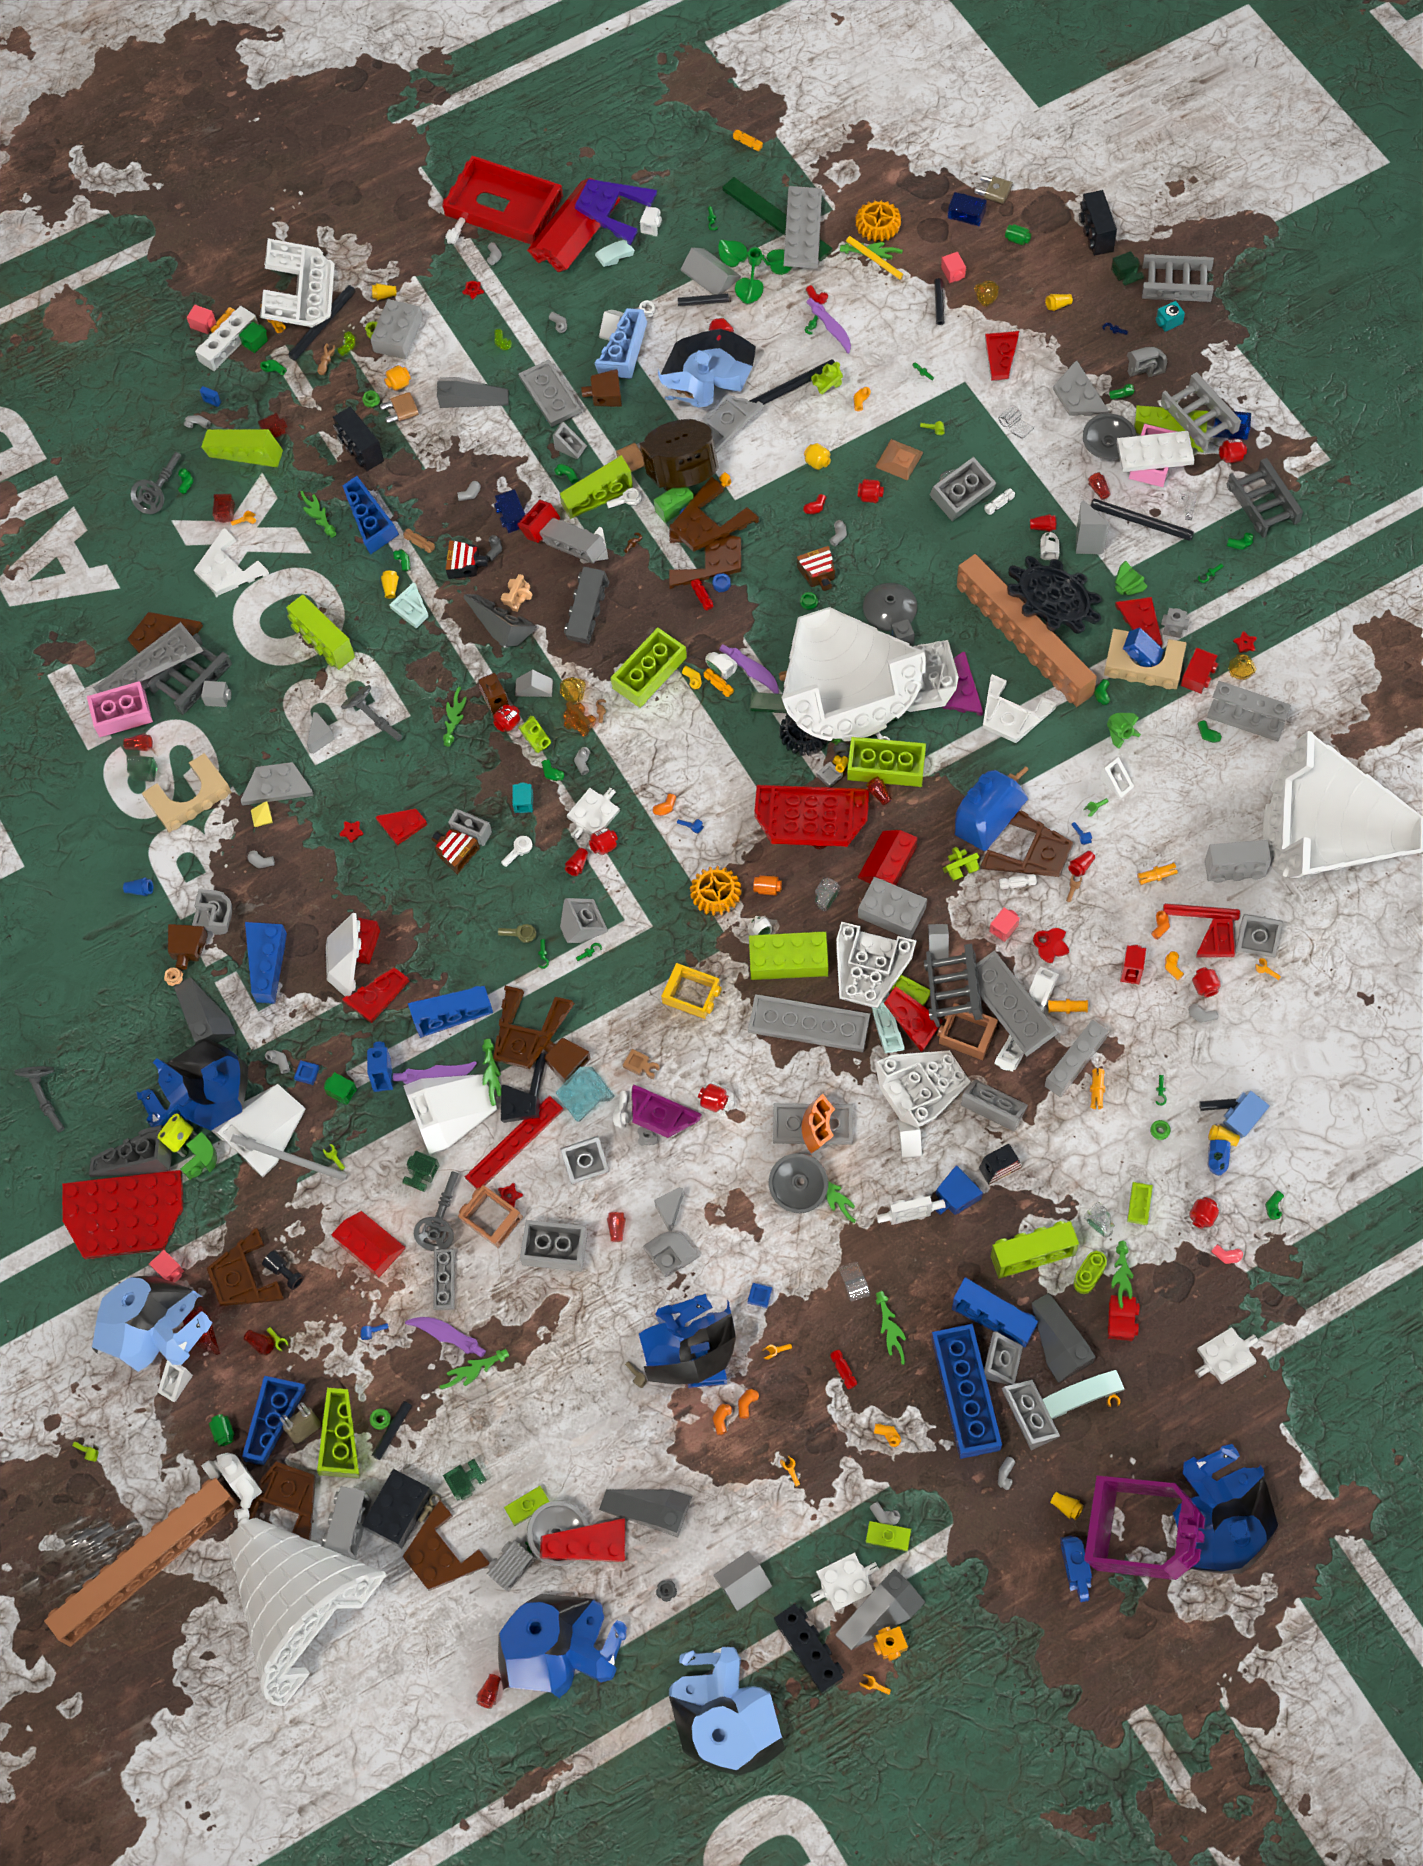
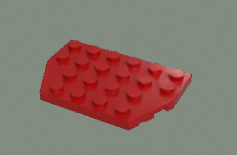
M757 785L754 817L771 844L848 847L868 821L869 789Z
M175 1170L63 1183V1223L84 1259L165 1250L168 1238L172 1235L174 1225L183 1211L182 1171Z

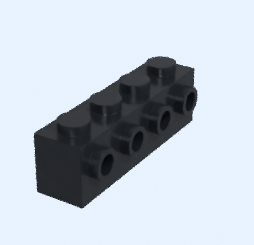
M793 1604L774 1617V1623L821 1695L844 1681L842 1674L845 1672L838 1662L834 1664L830 1658L832 1652L826 1643L822 1645L818 1637L820 1634L815 1626H809L805 1620L808 1616L802 1607L798 1608L796 1604Z

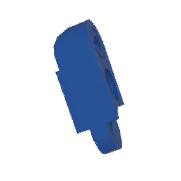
M1060 1537L1070 1591L1077 1590L1080 1602L1089 1601L1088 1588L1091 1587L1092 1575L1090 1565L1084 1561L1085 1551L1083 1543L1077 1537Z

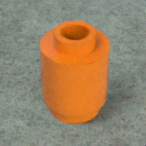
M760 875L754 878V892H758L761 895L777 896L778 892H781L782 881H779L778 877Z

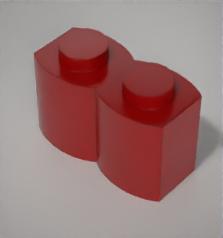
M1111 1295L1109 1299L1108 1339L1133 1341L1134 1336H1138L1139 1324L1135 1323V1315L1139 1316L1140 1305L1136 1303V1297L1129 1299L1127 1296H1122L1123 1308L1121 1309L1118 1303V1296Z

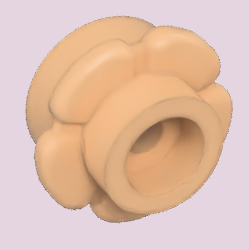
M169 968L165 972L164 980L170 986L180 984L183 980V973L177 968Z

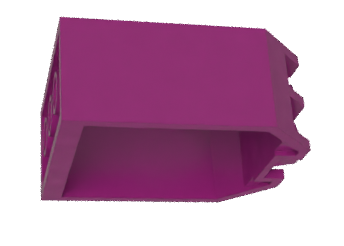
M1096 1476L1084 1561L1097 1571L1177 1580L1200 1561L1201 1550L1195 1549L1196 1542L1204 1543L1205 1534L1198 1528L1204 1529L1205 1517L1188 1495L1175 1483ZM1117 1492L1182 1499L1175 1555L1163 1565L1107 1559Z

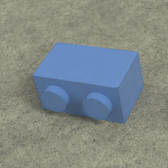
M1252 1091L1242 1092L1236 1100L1238 1104L1235 1108H1229L1224 1114L1226 1119L1223 1121V1124L1237 1135H1240L1241 1138L1249 1133L1270 1107Z

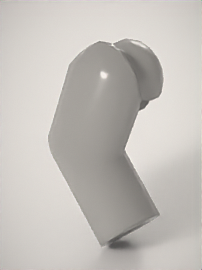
M492 242L488 245L491 253L490 257L487 258V262L490 265H494L502 256L501 251Z
M837 520L834 523L835 535L829 540L834 547L847 535L846 525L842 520Z
M255 850L250 851L248 854L249 862L256 868L275 865L273 856L263 858Z
M1197 1004L1189 1006V1014L1200 1023L1218 1019L1216 1010L1205 1012Z
M276 1050L266 1052V1060L279 1065L282 1074L290 1071L284 1053Z
M1006 1457L999 1468L998 1485L1005 1490H1009L1013 1483L1011 1479L1007 1478L1015 1465V1460L1011 1457Z
M878 1502L869 1507L879 1523L895 1525L899 1522L900 1513L898 1511H884Z

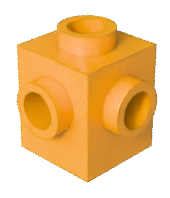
M900 1626L894 1629L890 1627L883 1628L875 1636L876 1642L873 1645L877 1655L881 1654L883 1660L886 1658L889 1661L901 1657L900 1653L908 1649ZM886 1642H892L893 1645L888 1646Z

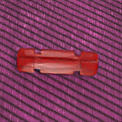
M696 578L691 581V586L695 590L699 601L703 604V608L708 611L713 608V602L709 599L704 586L701 585L700 579Z
M833 1351L830 1357L833 1363L835 1362V1367L842 1380H845L844 1383L847 1389L854 1388L857 1385V1381L852 1376V1372L845 1359H843L841 1351Z

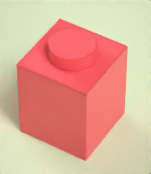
M958 252L942 257L941 269L949 283L965 278L966 266Z
M197 305L193 306L187 316L191 329L209 334L211 328L216 323L213 311Z
M1004 907L991 922L989 932L1006 942L1018 927L1020 918L1016 912Z
M165 1250L149 1263L163 1279L174 1283L181 1278L184 1272L181 1266Z

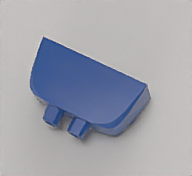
M997 770L982 774L979 781L967 792V795L957 809L955 836L983 851H987L1011 819L1028 800L1026 793L1015 780Z

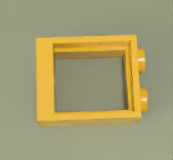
M676 963L662 993V1004L706 1019L707 1014H711L714 1008V998L720 995L722 989L719 978ZM682 977L711 987L703 1008L673 998Z

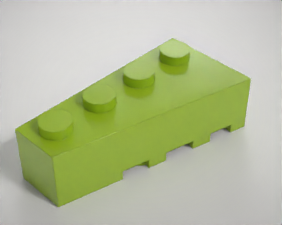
M1136 406L1134 428L1137 434L1141 435L1144 424L1176 432L1186 431L1168 410H1165L1163 407ZM1194 410L1187 415L1194 421L1208 413V411ZM1207 422L1198 426L1204 433L1207 432ZM1189 435L1192 448H1196L1197 451L1203 453L1204 450L1197 446L1194 439Z
M210 429L206 431L201 446L206 454L212 458L277 468L283 453V449L268 429Z
M621 455L559 493L561 504L568 517L572 519L605 504L607 501L623 496L627 489L633 488L631 470Z
M327 1388L317 1467L319 1476L360 1479L348 1389Z

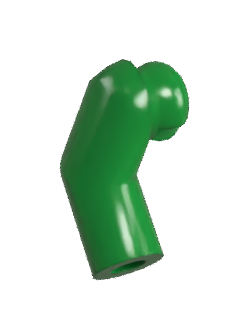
M267 360L260 364V368L264 372L276 371L281 376L287 372V369L276 360Z
M1126 384L1122 389L1109 391L1111 400L1130 397L1134 394L1133 385Z
M182 468L178 472L182 480L178 491L186 494L193 484V478L190 471Z
M1245 533L1244 537L1240 540L1229 538L1227 547L1243 550L1253 543V534Z
M403 549L395 550L393 552L394 559L401 560L402 571H410L408 554Z
M1278 1190L1274 1192L1265 1204L1267 1215L1272 1220L1280 1219L1282 1216L1278 1204L1284 1198V1195Z

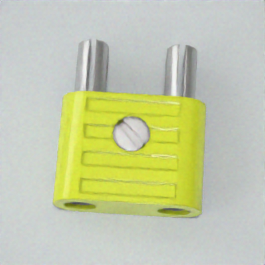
M174 1114L159 1132L158 1139L172 1152H177L182 1157H185L187 1151L182 1148V1145L188 1137L193 1139L197 1134L193 1131V1127L179 1114Z

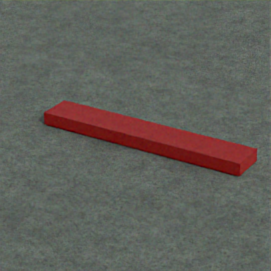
M549 1095L540 1104L539 1118L523 1120L464 1176L465 1179L475 1189L481 1188L482 1185L486 1186L564 1111L563 1107Z

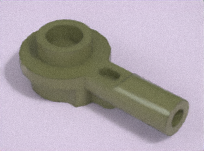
M524 924L518 926L517 929L499 928L498 935L515 936L520 941L529 943L535 939L536 930L532 925Z

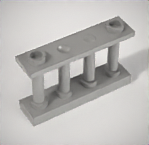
M1145 254L1143 268H1148V282L1143 284L1142 299L1211 302L1213 285H1207V271L1212 270L1214 257ZM1155 269H1166L1165 283H1155ZM1173 270H1183V284L1172 283ZM1190 270L1200 271V285L1190 284Z
M1197 372L1191 375L1189 387L1172 397L1167 391L1162 393V407L1168 410L1177 422L1189 432L1195 444L1204 451L1208 448L1210 438L1221 431L1228 429L1232 434L1239 431L1241 420ZM1196 393L1200 399L1182 409L1176 403L1189 394ZM1207 405L1211 411L1193 421L1187 415L1200 406ZM1213 417H1218L1222 423L1206 433L1198 427Z
M1218 681L1212 697L1215 699H1213L1207 718L1278 742L1291 705Z

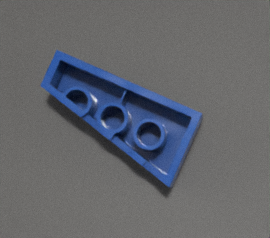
M358 476L343 485L363 542L371 555L397 537L399 533L393 522Z
M245 922L251 993L257 1003L275 1004L287 933L283 924Z
M476 986L468 990L408 1003L420 1038L493 1014L485 986Z
M964 1278L953 1299V1311L994 1332L1000 1333L1025 1348L1038 1323L1033 1315L1020 1311L1014 1305L1005 1302L967 1278Z
M264 1376L242 1455L244 1462L265 1466L284 1431L280 1418L284 1419L283 1415H286L288 1419L291 1418L306 1391L305 1384Z

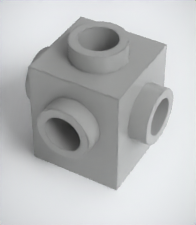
M1169 608L1168 614L1163 615L1161 625L1165 626L1163 635L1181 638L1182 631L1187 630L1189 619H1186L1187 612L1178 608Z

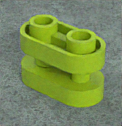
M1093 1251L1089 1253L1078 1269L1073 1282V1286L1078 1293L1087 1294L1091 1292L1102 1276L1107 1264L1106 1256L1102 1252Z

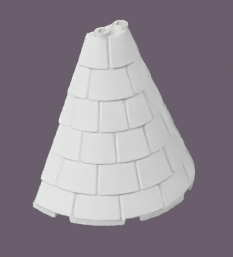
M828 607L797 618L789 656L790 662L781 698L788 715L796 722L797 726L814 737L832 741V738L842 739L843 741H851V737L865 738L885 729L888 722L895 717L900 718L913 703L922 685L920 682L922 673H925V652L910 646L907 642L880 632L877 628L865 624L858 619Z
M1307 731L1295 742L1297 747L1293 753L1287 752L1273 779L1270 788L1273 797L1270 804H1266L1263 821V840H1268L1271 857L1270 865L1276 873L1285 877L1298 878L1353 865L1423 852V816L1405 804L1387 788L1385 789L1371 776L1365 775L1330 745L1324 744L1312 732Z
M244 1518L238 1523V1528L225 1540V1543L228 1545L233 1569L236 1573L244 1617L247 1622L250 1643L259 1674L261 1692L266 1700L269 1699L271 1704L285 1706L310 1674L305 1667L291 1668L336 1609L361 1608L386 1577V1573L321 1547L318 1543L301 1538L297 1534L280 1529L261 1519L253 1518L249 1520Z

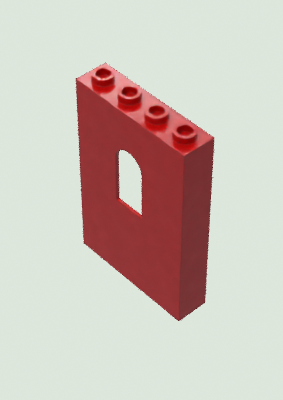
M471 156L470 160L465 163L462 173L458 175L455 185L451 187L449 195L443 200L442 207L445 216L457 220L464 218L468 224L532 244L552 217L563 198V191L560 184ZM482 193H489L510 201L504 212L479 204L477 197Z

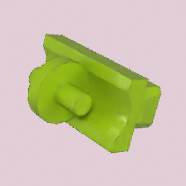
M836 361L832 365L826 364L822 369L823 373L821 375L814 374L811 378L813 385L818 387L820 394H824L832 386L839 387L842 384L841 378H843V374L840 371V363Z
M530 716L525 723L518 727L523 737L529 742L536 753H539L551 744V740L534 716Z
M957 847L952 848L953 854L948 856V860H956V862L943 868L944 873L948 872L951 879L955 881L963 877L960 867L963 865L966 866L969 874L979 870L977 862L979 856L975 853L962 859V856L966 855L967 851L965 849L959 851Z

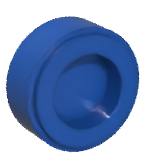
M721 573L714 576L712 582L713 588L716 591L725 592L730 588L731 582L728 575Z

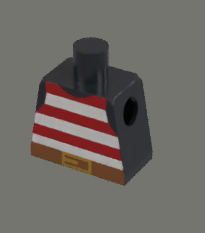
M449 541L446 563L448 579L475 577L478 566L488 567V556H479L476 545Z
M1006 1144L987 1154L979 1166V1170L988 1185L1022 1168L1020 1160L1010 1144Z

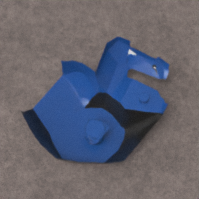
M203 1039L167 1063L157 1058L153 1062L158 1068V1083L171 1103L168 1110L163 1108L152 1090L147 1089L140 1093L136 1091L138 1100L142 1101L149 1115L146 1120L151 1127L159 1125L164 1127L172 1115L181 1113L185 1119L211 1131L242 1113L248 1085L249 1069L244 1061L228 1048L212 1040Z
M706 1294L695 1296L693 1299L672 1306L667 1305L657 1310L655 1315L659 1324L638 1333L646 1360L644 1370L649 1382L666 1384L700 1383L728 1366L736 1341L728 1300L727 1308L723 1312H710L706 1316L692 1321L687 1327H685L687 1322L713 1308L707 1300Z
M1233 1444L1221 1446V1450L1199 1460L1193 1457L1184 1462L1183 1474L1197 1494V1497L1190 1499L1205 1517L1204 1529L1198 1528L1205 1534L1204 1543L1196 1542L1195 1549L1201 1550L1200 1561L1190 1570L1219 1574H1242L1264 1554L1279 1526L1264 1476V1469L1261 1465L1258 1468H1241L1222 1477L1218 1481L1212 1478L1214 1472L1237 1460L1240 1456L1237 1449L1233 1447ZM1182 1503L1173 1512L1177 1528Z
M540 1594L528 1600L508 1619L498 1636V1664L503 1690L506 1688L551 1692L560 1699L572 1685L575 1669L599 1682L612 1680L617 1670L614 1662L622 1640L626 1639L627 1627L623 1622L616 1620L612 1625L603 1649L598 1651L594 1644L605 1618L602 1603L591 1598Z

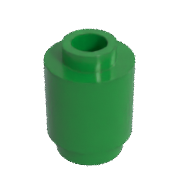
M1009 224L1005 238L1008 241L1024 246L1031 239L1030 229L1016 224Z
M223 1414L212 1417L209 1427L215 1443H218L219 1447H223L234 1442L235 1434L229 1417L223 1416Z

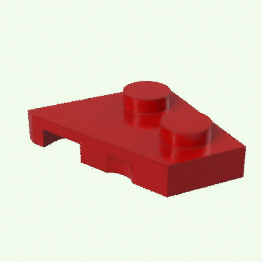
M1213 919L1197 951L1196 958L1234 957L1232 919Z

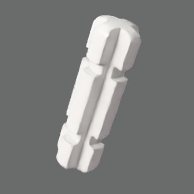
M1011 488L1007 489L992 500V503L985 505V512L991 515L995 510L1008 502L1007 500H1012L1015 497V492Z
M1034 874L1027 875V877L1017 876L1010 877L1008 880L1006 878L999 880V887L1002 890L1008 889V887L1017 888L1024 887L1027 884L1029 886L1037 884Z

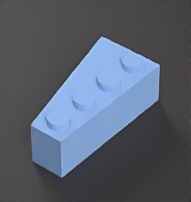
M626 309L617 324L615 333L611 334L609 343L601 351L602 355L595 361L598 374L618 369L619 378L632 379L647 325L642 309Z

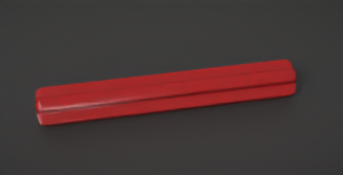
M1168 903L1163 905V911L1167 915L1239 920L1240 918L1239 909Z

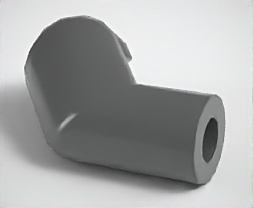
M497 535L489 537L491 550L485 555L488 556L489 561H493L502 551V543Z

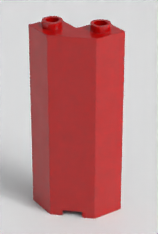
M588 179L579 183L527 250L538 263L547 260L557 272L568 269L600 227L599 222L594 219L591 220L575 209V204ZM618 197V199H617L615 205L613 206L611 212H612L613 209L616 207V205L620 202L621 199H620L619 197Z

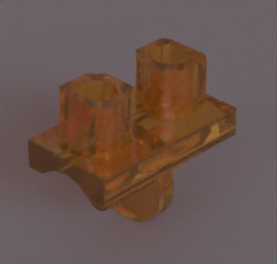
M571 701L566 703L567 709L563 714V718L566 720L564 727L566 729L573 728L578 730L583 737L587 736L590 728L595 726L596 718L593 715L585 717V707L581 702L573 704Z

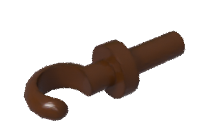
M634 533V535L640 538L628 540V545L624 549L625 553H628L632 547H635L636 542L642 540L640 533Z

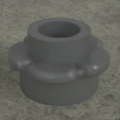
M839 742L833 747L835 756L839 755L841 758L843 756L849 757L850 746L847 743Z
M661 1581L657 1585L656 1595L662 1601H671V1598L676 1596L677 1589L672 1581Z

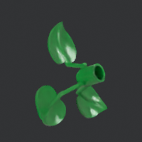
M720 239L719 256L724 264L728 267H736L739 262L743 263L748 259V263L752 266L751 278H741L735 284V293L745 304L754 303L762 296L763 283L760 280H753L755 267L759 266L762 260L767 266L770 265L773 273L778 275L787 274L793 268L784 266V249L770 251L767 254L766 260L765 255L757 247H753L747 252L745 245L741 242Z

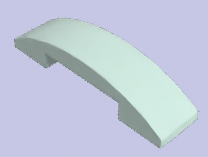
M889 993L878 1008L872 1007L876 1028L885 1054L904 1050L895 1017L884 1004Z
M1114 1370L1071 1385L1042 1400L1051 1418L1054 1419L1066 1414L1067 1411L1104 1396L1106 1398L1125 1389L1117 1371Z

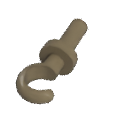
M432 1494L429 1497V1505L424 1506L425 1510L418 1518L420 1523L433 1511L432 1508L435 1504L432 1503L431 1498L438 1497L439 1501L441 1500L438 1494Z

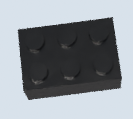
M1100 190L1083 194V200L1080 202L1081 213H1079V221L1083 223V232L1088 237L1089 249H1092L1094 256L1114 252L1117 228L1104 191Z
M351 406L333 416L335 423L333 427L338 433L336 435L338 441L346 445L347 452L350 456L354 455L359 467H363L367 472L384 462L378 439Z
M393 1469L362 1526L370 1533L402 1549L433 1492L430 1487Z

